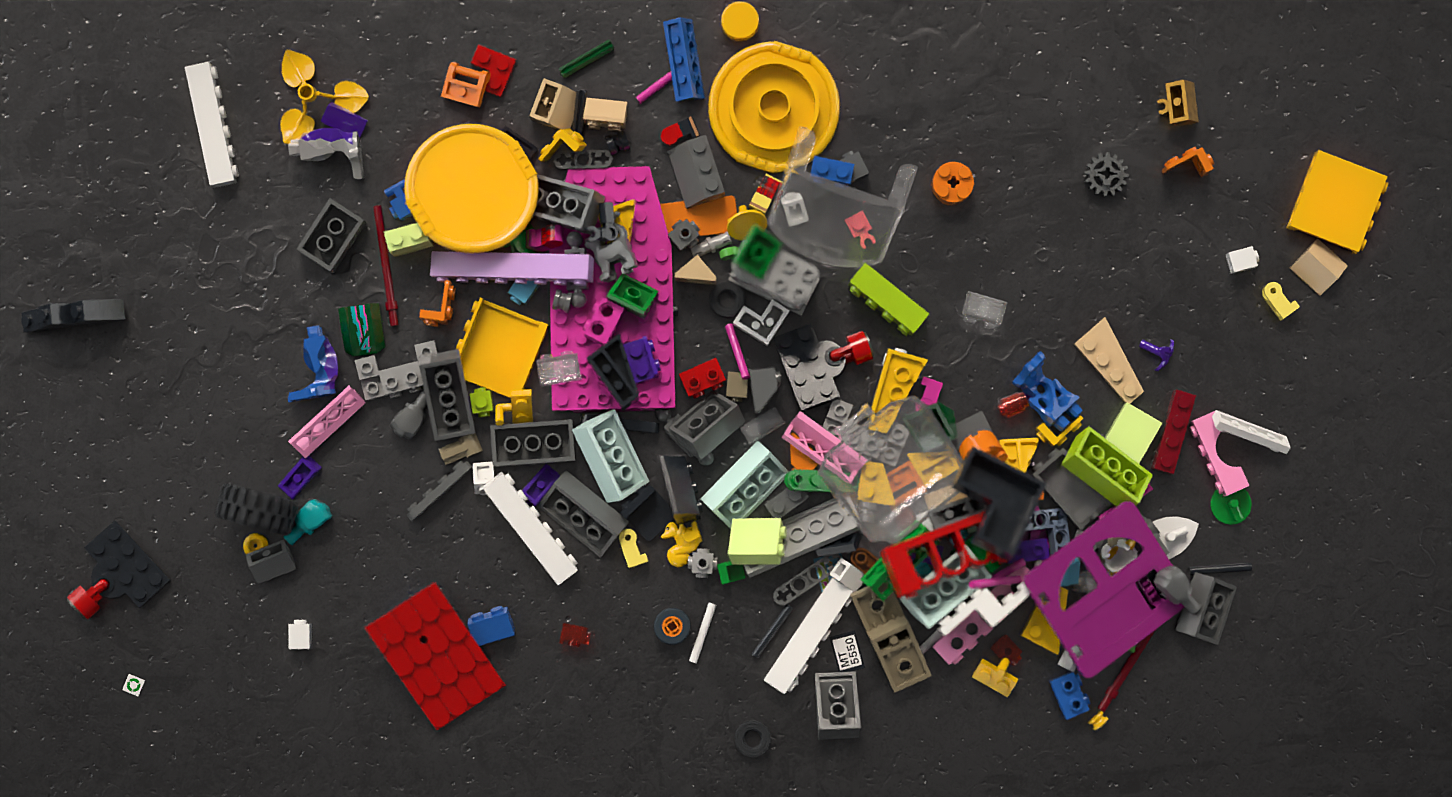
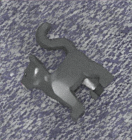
M614 211L615 220L620 216L619 211ZM613 223V226L617 228L619 237L606 245V242L598 240L585 242V247L594 252L595 261L602 270V275L600 276L602 282L609 283L617 279L614 267L616 263H622L621 272L624 275L634 272L633 268L638 267L635 254L632 251V245L627 238V231L624 226Z

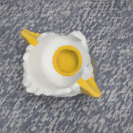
M1121 537L1108 538V542L1102 547L1098 558L1110 576H1113L1138 557V551L1134 548L1135 541L1131 539L1125 540V538Z

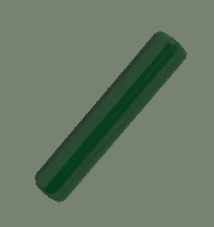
M607 40L559 68V72L563 78H566L613 51L614 45L610 40Z

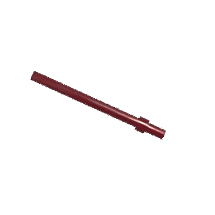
M376 205L373 208L387 299L385 306L386 311L389 313L390 326L392 327L398 326L396 311L398 304L394 297L388 248L384 235L381 205Z
M1156 629L1138 642L1135 652H1132L1111 687L1108 686L1105 691L1106 695L1098 706L1099 710L1105 712L1112 699H1116L1119 694V688Z

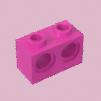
M602 297L600 302L596 301L592 309L594 315L591 320L587 319L583 330L585 331L584 336L603 346L611 340L625 313V308ZM605 308L613 310V314L610 317L602 315V311ZM601 326L604 328V332L601 335H594L592 332L594 327Z

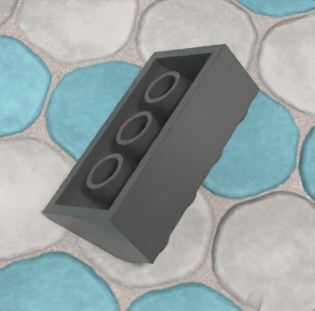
M565 471L555 481L538 505L542 511L600 558L629 523L626 518L568 471Z

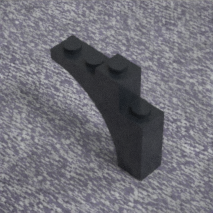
M123 299L52 303L21 313L24 333L65 326L125 320Z

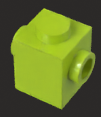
M486 387L474 389V393H470L474 415H478V418L490 416V412H495L492 392L490 390L486 391Z

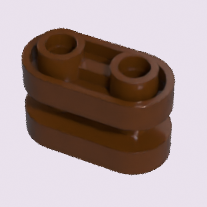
M857 548L850 555L851 564L864 574L879 560L865 548Z

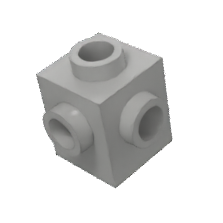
M697 549V552H693V557L689 556L688 569H692V573H696V577L708 578V574H713V570H717V558H713V553H709L710 549ZM705 559L707 562L706 566L700 567L699 560Z

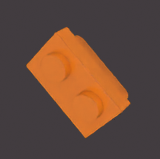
M1193 147L1182 154V158L1179 159L1176 156L1168 160L1161 171L1165 174L1192 160L1198 173L1203 177L1214 169L1212 166L1214 161L1209 153H1205L1203 147L1199 149Z
M449 280L445 281L441 312L420 309L419 318L426 326L438 327V324L447 325L448 320H452L453 308H451L450 303L451 300L455 299L456 288H454Z

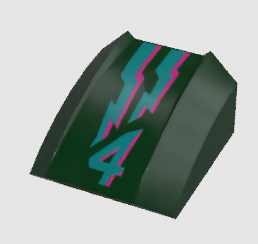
M379 303L338 308L346 353L351 356L376 354L385 347L381 306Z

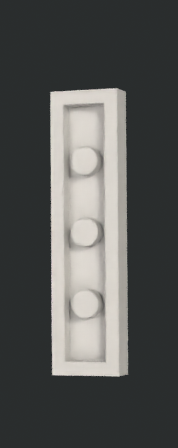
M1217 410L1212 415L1215 428L1221 432H1228L1269 447L1274 452L1287 454L1291 448L1287 436Z

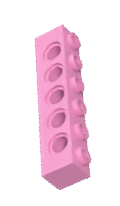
M1023 566L1008 576L1020 575L1023 581L1024 576L1030 570ZM1011 584L995 586L989 591L995 599L999 595L1006 596L1009 593H1015L1011 590ZM974 610L931 647L948 665L951 663L955 665L964 657L962 653L966 649L969 651L978 644L977 639L981 635L985 637L992 631L993 627H989ZM970 623H974L977 626V632L974 635H969L966 631V627ZM955 637H959L962 640V646L959 649H954L951 645V641Z

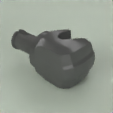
M424 389L413 404L406 403L405 408L399 411L391 421L390 427L398 437L411 439L424 423L427 417L424 414V409L427 406Z
M1168 566L1156 574L1154 584L1162 592L1161 595L1164 598L1172 601L1174 604L1182 603L1190 614H1194L1200 609L1201 605L1190 595L1192 587L1187 577L1179 568Z

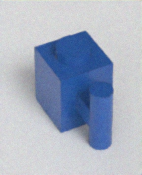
M405 179L384 190L387 197L393 194L396 195L397 198L390 201L392 207L389 209L395 219L399 218L401 222L413 216L405 203V193L402 190L405 187Z

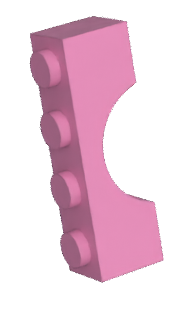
M1211 412L1190 422L1191 427L1189 429L1194 438L1197 437L1200 443L1198 449L1202 457L1206 456L1208 464L1206 466L1210 475H1214L1217 480L1215 486L1218 493L1223 494L1225 497L1248 487L1249 484L1241 467L1226 465L1218 457L1215 446L1221 431L1215 428L1212 418L1214 412Z

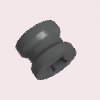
M557 289L552 309H562L564 312L569 313L573 293L569 292L566 294Z

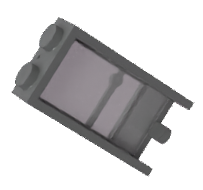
M1056 448L1047 455L1050 458L1044 464L1041 461L1032 468L1034 473L1031 476L1047 483L1044 491L1063 510L1076 528L1082 530L1086 524L1095 519L1101 511L1112 503L1061 464L1068 452L1064 448L1060 450Z

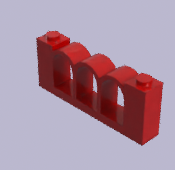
M985 511L887 547L880 552L898 599L905 597L906 600L917 596V592L921 588H929L940 577L955 578L965 571L967 567L977 569L990 561L991 563L999 562V564L1008 562L987 550L984 560H974L965 547L960 531L974 526L978 528ZM947 536L951 537L960 558V568L958 570L952 571L944 567L934 541ZM925 546L934 568L932 580H922L918 577L907 551Z

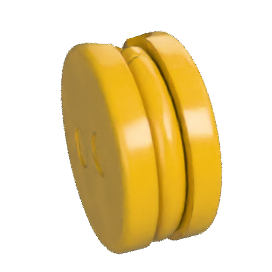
M746 2L730 4L722 14V29L732 40L745 41L755 35L759 26V16L756 9Z

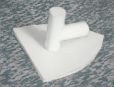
M1165 517L1153 521V524L1160 531L1159 538L1170 552L1167 554L1168 559L1175 557L1188 547L1198 528V523L1182 517Z

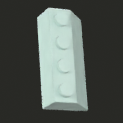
M615 409L594 417L572 430L607 503L623 500L649 482Z
M757 441L702 496L701 500L731 529L732 519H746L784 480L786 473L789 471L768 449Z
M965 545L969 555L974 560H978L976 556L971 552V550ZM957 552L943 563L944 567L952 571L960 568V558ZM984 566L977 569L967 567L965 571L955 578L940 577L929 588H921L917 592V596L907 600L905 597H902L900 600L911 614L929 629L978 589H971L969 587L970 581L989 579L992 576ZM934 571L923 580H932Z

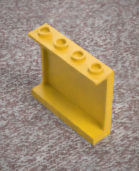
M1318 150L1312 159L1287 228L1293 231L1297 229L1353 251V254L1358 253L1359 250L1362 251L1367 239H1364L1366 232H1370L1374 223L1371 220L1373 213H1377L1381 202L1378 201L1380 195L1384 194L1387 189L1388 183L1386 179L1388 176Z
M480 298L472 306L471 312L474 314L471 321L467 320L463 331L466 332L464 339H459L456 350L459 349L464 377L466 381L511 398V390L525 389L549 325Z

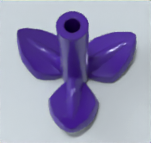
M1170 339L1169 347H1158L1145 340L1141 341L1139 347L1160 356L1162 359L1155 371L1161 370L1169 362V358L1174 351V340Z

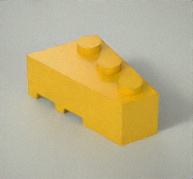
M1060 586L1059 603L1061 609L1065 611L1068 590ZM1035 604L1020 636L1058 655L1060 640L1037 604Z

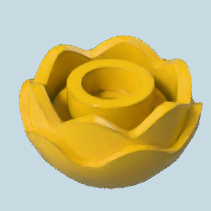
M258 533L250 534L243 543L245 554L268 546L267 538Z

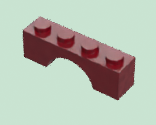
M1177 389L1173 391L1167 410L1168 414L1163 435L1151 466L1152 470L1169 475L1174 474L1196 395Z

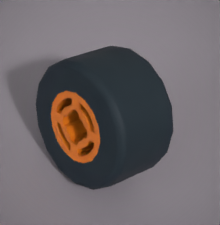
M677 608L663 610L657 615L654 622L656 636L668 645H676L683 642L688 637L691 628L688 616Z

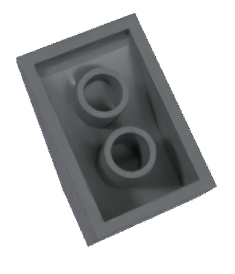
M856 671L815 673L818 740L859 738L861 724Z

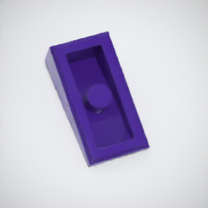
M331 102L328 104L321 122L343 132L357 131L360 139L368 120Z
M310 456L302 457L280 482L278 487L293 500L322 467Z
M545 464L522 490L528 498L525 502L530 507H536L561 475L548 464Z

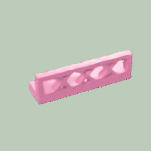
M348 386L292 437L289 443L306 458L366 402L355 390Z
M802 412L796 415L782 436L784 440L847 485H849L856 472L866 461V458ZM791 430L797 433L800 439H795L789 434ZM811 443L815 446L816 451L809 449L807 444ZM824 455L829 456L833 463L827 462ZM840 467H844L845 469L850 471L851 473L849 474V476L845 475L841 471Z

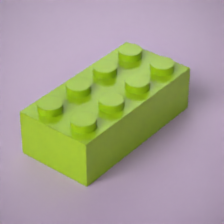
M866 263L863 264L849 282V291L858 298L862 296L866 300L865 304L874 311L876 308L881 311V317L889 323L892 321L898 325L897 329L905 336L908 334L912 336L929 315L928 312Z
M1089 426L1075 437L1061 464L1115 506L1125 501L1132 502L1135 506L1138 505L1153 475Z

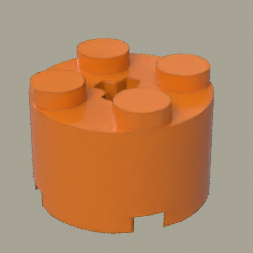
M959 162L943 164L938 168L932 179L934 195L946 205H958L965 201L974 186L971 170ZM951 179L958 183L954 188H951V184H948Z
M988 430L978 431V435L973 437L969 435L959 447L962 460H964L972 446L1004 462L1008 458L994 433Z

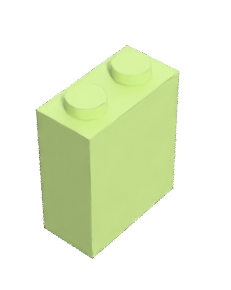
M418 223L384 232L389 252L394 257L433 246L432 240L424 235Z
M1124 403L1105 439L1139 464L1162 422L1131 404Z
M781 518L732 519L728 551L731 563L780 564L781 557H784L785 554L783 539L787 537V528L783 526Z

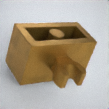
M1180 80L1166 83L1167 99H1159L1157 101L1159 104L1165 103L1166 107L1164 110H1160L1159 114H1169L1170 124L1178 126L1198 123L1194 82Z

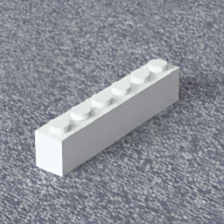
M209 62L186 66L185 71L209 184L215 188L237 183L236 177H239L237 166L233 165L232 157H235L233 146L228 143L230 131L228 125L225 126L223 118H226L224 106H221L219 98H222L220 86L216 87L215 79L218 78L216 67H212Z
M500 472L482 486L483 490L558 585L578 571L575 566L578 562L571 554L566 555L563 551L565 548L564 544L559 538L555 540L550 533L553 530L546 522L542 524L538 519L540 516L539 512L534 506H528L525 502L528 498L520 489L517 492L513 487L515 481L508 473L504 475L503 472Z
M831 578L764 678V681L784 694L786 691H792L797 683L794 679L798 674L802 675L808 667L806 661L809 657L814 658L820 649L817 647L820 640H826L831 632L828 628L832 622L834 624L838 622L842 616L840 610L843 606L848 607L852 601L850 595L853 592L852 590Z

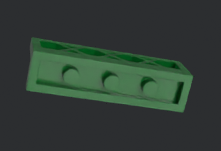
M916 521L894 545L928 533L930 530L919 521ZM939 540L934 541L935 547L940 543ZM922 546L907 551L909 556L911 553H916V558L911 562L914 569L928 556L925 547ZM882 557L860 579L883 602L895 590ZM888 582L887 588L881 594L878 588L883 583Z

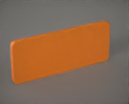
M725 196L687 209L684 201L660 204L668 234L673 230L672 226L679 220L685 221L686 219L689 222L692 220L700 229L698 231L700 236L723 234L728 232L727 219L737 214L734 196ZM688 232L682 233V236L687 237L689 235Z

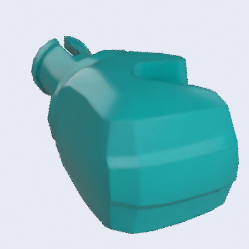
M316 499L308 501L298 511L295 517L296 525L292 528V532L289 535L283 536L290 545H294L304 533L312 535L314 529L320 527L333 517L330 508L325 503Z

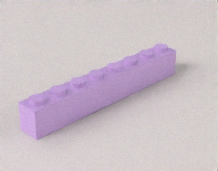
M432 251L430 276L436 278L437 282L456 279V282L468 283V280H476V283H488V280H495V283L507 284V281H515L516 284H527V281H534V284L546 285L548 281L554 282L555 285H566V282H574V285L585 286L586 282L593 283L594 258L590 255Z

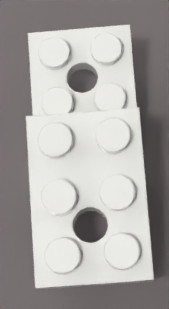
M1022 581L1016 587L1018 591L1014 594H1007L1001 600L1003 603L1001 605L987 588H978L969 595L971 599L967 603L962 601L953 609L955 613L951 617L946 615L938 622L940 626L937 630L945 636L974 610L989 627H993L1029 596L1030 593Z

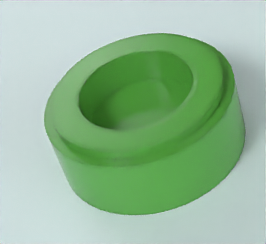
M733 246L722 249L719 252L721 260L734 259L739 247Z

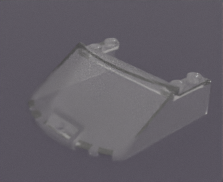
M799 126L767 219L768 226L790 248L817 262L839 267H862L864 263L873 265L882 262L906 207L905 204L918 166L904 164L899 168L888 200L805 172L816 137L810 129Z

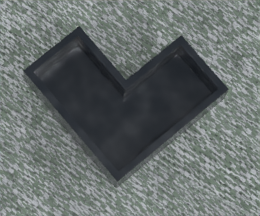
M972 446L967 452L951 486L952 489L988 506L971 543L1009 561L1015 555L1047 483Z

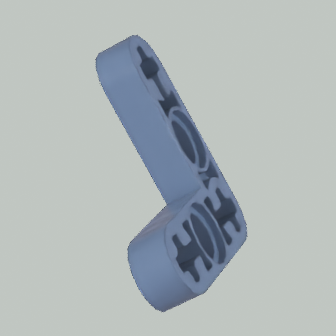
M1059 508L1034 511L1026 531L1047 528L1050 554L1053 555L1058 551L1059 547H1063L1070 542L1067 515ZM1038 514L1043 518L1041 526L1036 521ZM1051 516H1058L1059 518L1058 520L1050 521ZM1057 533L1062 535V542L1060 544L1056 541Z

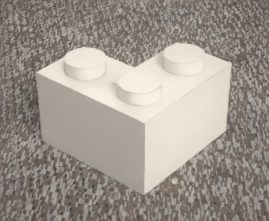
M773 299L762 316L743 306L733 325L765 346H768L790 310Z

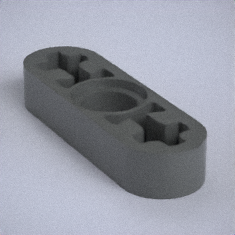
M567 150L559 151L554 156V164L560 170L607 168L613 163L612 155L607 150H582L577 152ZM575 154V166H571L572 162H565L564 166L557 162L558 159H561V155H565L566 159H572L571 155ZM582 154L589 157L588 164L584 166L577 162L578 157ZM591 154H595V158H601L602 154H605L609 161H606L605 165H602L601 161H595L596 165H592L593 159Z

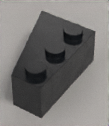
M619 334L588 356L586 360L624 411L637 402L640 397Z

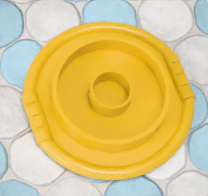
M777 41L755 44L732 56L716 75L708 101L710 124L722 148L736 162L770 173L790 171L811 162L814 156H818L831 141L837 128L840 113L838 90L832 75L825 65L812 52Z
M481 124L456 125L443 129L431 136L413 155L405 177V203L424 235L437 244L462 253L488 252L500 248L515 239L530 222L538 200V174L519 142L506 133Z

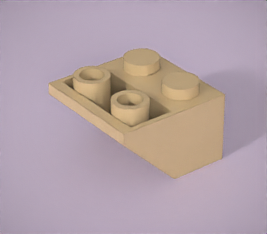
M543 78L529 116L530 119L557 130L571 129L576 92L561 84Z
M586 98L583 116L584 123L590 129L609 127L608 130L621 131V129L626 127L628 104L624 101Z

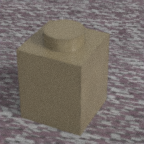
M728 372L726 397L730 398L732 402H742V399H747L748 379L743 380L739 372Z

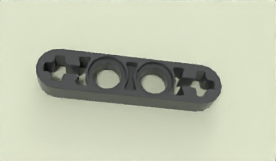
M839 554L832 555L833 558L841 559ZM824 556L778 587L773 594L774 601L779 605H786L828 577L834 566L828 567L827 569L830 572L826 574L824 567L819 563L823 561L824 565L830 561V556ZM818 567L821 569L822 576L819 579L811 577L810 571L812 568ZM796 579L804 580L805 587L803 590L798 591L794 588L793 583ZM790 584L791 590L796 595L792 597L790 593L786 596L787 600L785 602L783 600L778 601V591H787L786 585Z

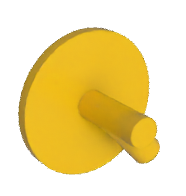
M745 205L739 207V213L727 219L728 234L737 240H745L754 225H757L764 231L767 228L766 216L757 210H747Z

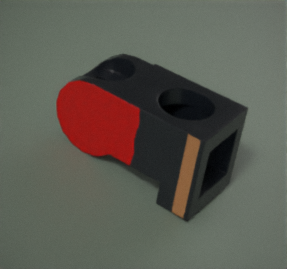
M691 116L663 129L661 140L666 146H674L678 140L689 135L694 139L700 137V133Z

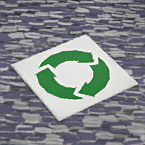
M129 674L122 690L139 696L145 680Z

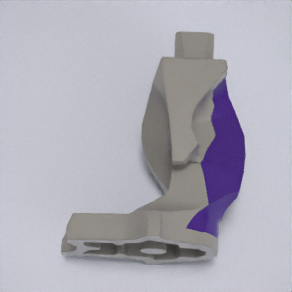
M320 128L303 133L299 139H292L288 144L289 156L300 155L303 161H322L329 158L335 151H342L352 164L353 177L355 179L364 178L362 148L357 131L343 132L336 128Z

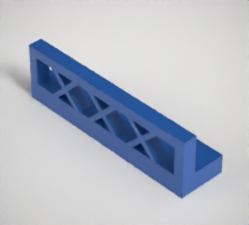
M680 17L664 21L663 25L676 102L690 99H705L692 19Z

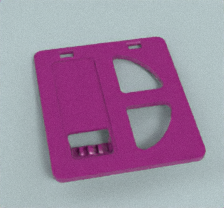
M1129 501L1118 505L1028 572L1023 578L1026 589L1081 675L1087 678L1095 676L1185 607L1182 603L1174 604L1172 601L1161 598L1146 574L1152 569H1155L1158 573L1161 569L1173 565L1134 503ZM1116 537L1131 539L1142 546L1141 555L1113 576L1108 574L1093 550L1095 543ZM1079 557L1097 586L1069 609L1063 611L1059 603L1060 585L1069 565L1075 558ZM1135 583H1137L1138 586L1140 587V589L1142 590L1143 594L1145 595V597L1147 598L1148 602H1149L1150 605L1152 606V608H1153L1152 610L1150 609V607L1148 606L1147 602H1146L1145 599L1143 598L1142 594L1140 593V591H1139L1138 588L1136 587V584H1135ZM1041 593H1044L1049 601L1045 605L1038 596ZM1076 645L1082 653L1078 658L1072 650V647Z

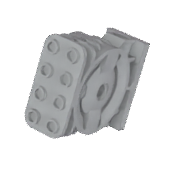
M779 249L762 280L732 263V273L728 281L734 282L740 287L769 301L773 299L788 310L802 316L819 281V273L813 265Z

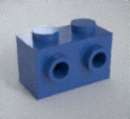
M814 156L810 179L817 184L825 185L827 182L832 183L834 187L845 189V187H850L854 164Z
M502 606L491 609L488 613L483 614L479 612L468 618L470 633L479 646L515 635V627L508 607L502 608Z
M1069 672L1049 681L1066 720L1089 711L1088 705L1091 703L1087 694H1083L1080 686L1083 684L1078 674L1074 675V672Z

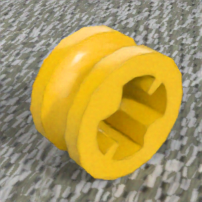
M1100 711L1089 720L1088 724H1092L1094 726L1093 729L1097 730L1109 718L1104 717L1103 712Z

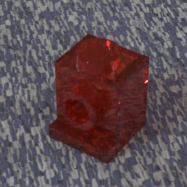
M563 623L559 643L564 644L565 640H567L568 645L580 647V643L589 645L591 633L588 632L587 627Z
M1003 634L990 647L1000 660L1007 658L1009 665L1012 664L1014 666L1022 658L1020 656L1022 651L1006 634ZM1006 648H1011V655H1005L1004 651Z

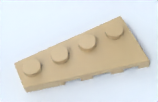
M1104 317L1074 345L1122 400L1130 404L1144 391L1109 323Z

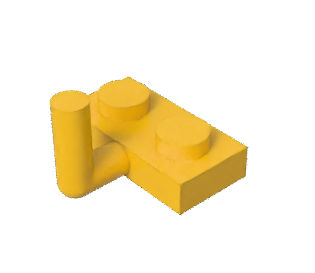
M531 389L511 390V403L497 404L495 406L496 425H503L504 412L512 411L513 424L533 422Z
M1003 658L998 666L982 659L972 675V678L1006 697L1009 696L1018 681V678L1006 672L1009 665L1007 658Z

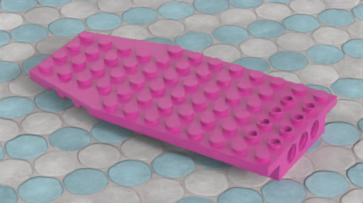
M650 166L568 169L565 182L596 190L605 196L604 202H613V206L632 199L636 201L630 244L632 245V251L635 254L638 267L633 268L634 272L627 274V276L658 290V294L645 320L625 310L611 340L619 334L623 344L642 339L643 336H647L648 340L652 339L655 348L652 355L654 360L658 359L661 371H658V378L636 384L640 399L623 411L588 364L586 358L601 348L602 345L584 336V324L587 319H592L594 315L592 309L596 301L600 302L602 297L607 299L609 291L622 274V263L614 264L617 274L616 280L609 283L602 282L600 280L602 270L595 261L594 252L585 247V239L589 238L590 235L579 232L583 237V242L579 248H585L587 255L594 258L593 283L588 282L589 289L582 290L587 299L586 304L581 308H576L571 304L569 313H566L562 309H552L556 290H561L562 293L566 294L569 292L574 293V291H568L566 285H555L554 282H550L552 411L598 413L608 412L612 409H615L616 412H639L675 408L672 245L668 237ZM599 218L595 225L596 228L601 227ZM564 228L563 245L549 249V254H565L564 250L571 249V246L567 243V236L575 230ZM605 308L602 311L604 317H610L613 314L611 308ZM596 326L592 332L594 335H601L604 332V328Z

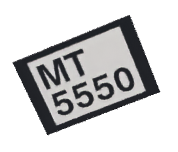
M855 630L829 637L839 672H851L865 668Z

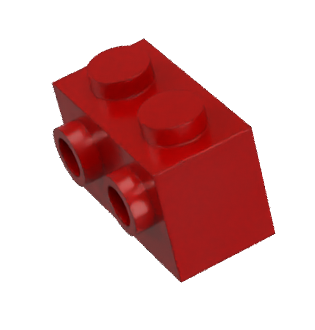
M717 358L679 374L688 397L693 396L694 399L705 395L704 391L712 388L714 391L723 387V382H726Z

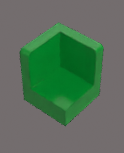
M731 561L717 564L722 584L745 579L742 564H732Z

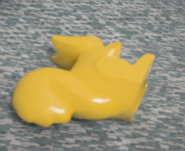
M695 521L688 528H685L684 524H680L678 528L674 522H670L667 524L664 534L661 535L662 539L675 538L676 545L667 552V559L674 567L686 565L689 554L694 552L700 542H702V536Z

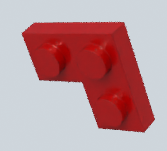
M478 44L471 64L490 72V79L486 84L485 92L501 98L516 59Z

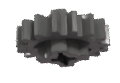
M1107 152L1105 157H1103L1099 153L1098 159L1094 157L1090 159L1093 164H1086L1089 171H1085L1084 175L1089 178L1085 180V183H1091L1089 190L1095 188L1096 195L1103 192V197H1106L1107 193L1110 192L1111 196H1114L1115 189L1120 192L1122 190L1120 185L1125 186L1127 184L1123 179L1129 177V174L1124 173L1128 166L1122 167L1121 164L1124 160H1116L1117 154L1110 157V153ZM1103 162L1102 168L1094 169L1098 163ZM1112 163L1118 168V170H1115L1112 167ZM1107 170V173L1113 176H1109L1107 179H1105V175H1102L1101 173ZM1094 179H1098V181L1101 183V186H1099ZM1112 180H1118L1116 185L1110 187Z

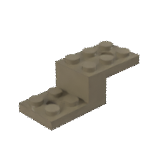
M888 582L883 583L878 588L881 594L887 588ZM869 587L851 593L854 605L894 693L932 676L894 591L884 602L882 601V606L879 609L872 608L873 602L880 599ZM903 661L910 662V666L906 670L899 668Z

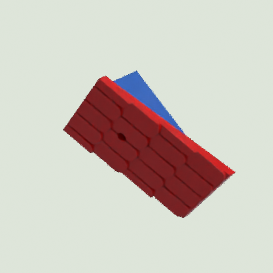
M436 582L365 627L436 730L506 686ZM422 636L428 638L427 643L422 642Z

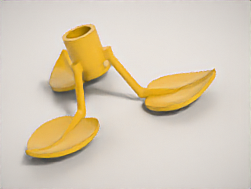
M286 50L282 60V75L285 82L291 87L301 85L298 88V95L303 99L301 102L303 104V113L298 109H291L284 113L281 119L283 142L289 144L292 139H299L303 133L314 130L315 121L312 117L306 115V103L313 102L317 96L335 99V104L356 113L368 101L369 96L360 85L351 81L338 83L334 88L335 95L317 91L305 81L310 80L314 76V62L304 54Z

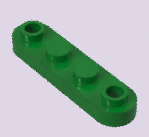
M795 469L787 472L784 477L785 485L791 491L851 494L857 492L859 476L857 474L852 479V486L851 483L847 485L829 471ZM843 472V473H844L845 475L849 476V474H850L851 472ZM796 476H797L798 479H799V482H798V483H797L796 480H795V477H796Z

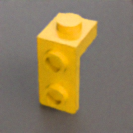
M570 128L560 129L554 134L552 143L550 145L547 144L540 153L542 155L538 160L540 162L548 161L563 142L574 152L582 151L587 144L578 132H573Z
M1081 415L1078 416L1057 437L1044 423H1041L1036 428L1038 432L1036 435L1043 443L1047 441L1051 447L1055 444L1059 447L1067 440L1065 435L1070 430L1074 433L1082 426L1080 421L1083 417Z

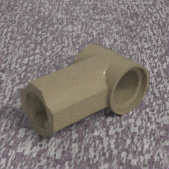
M473 433L440 448L439 451L445 465H448L464 457L468 458L482 452L483 449L476 433Z

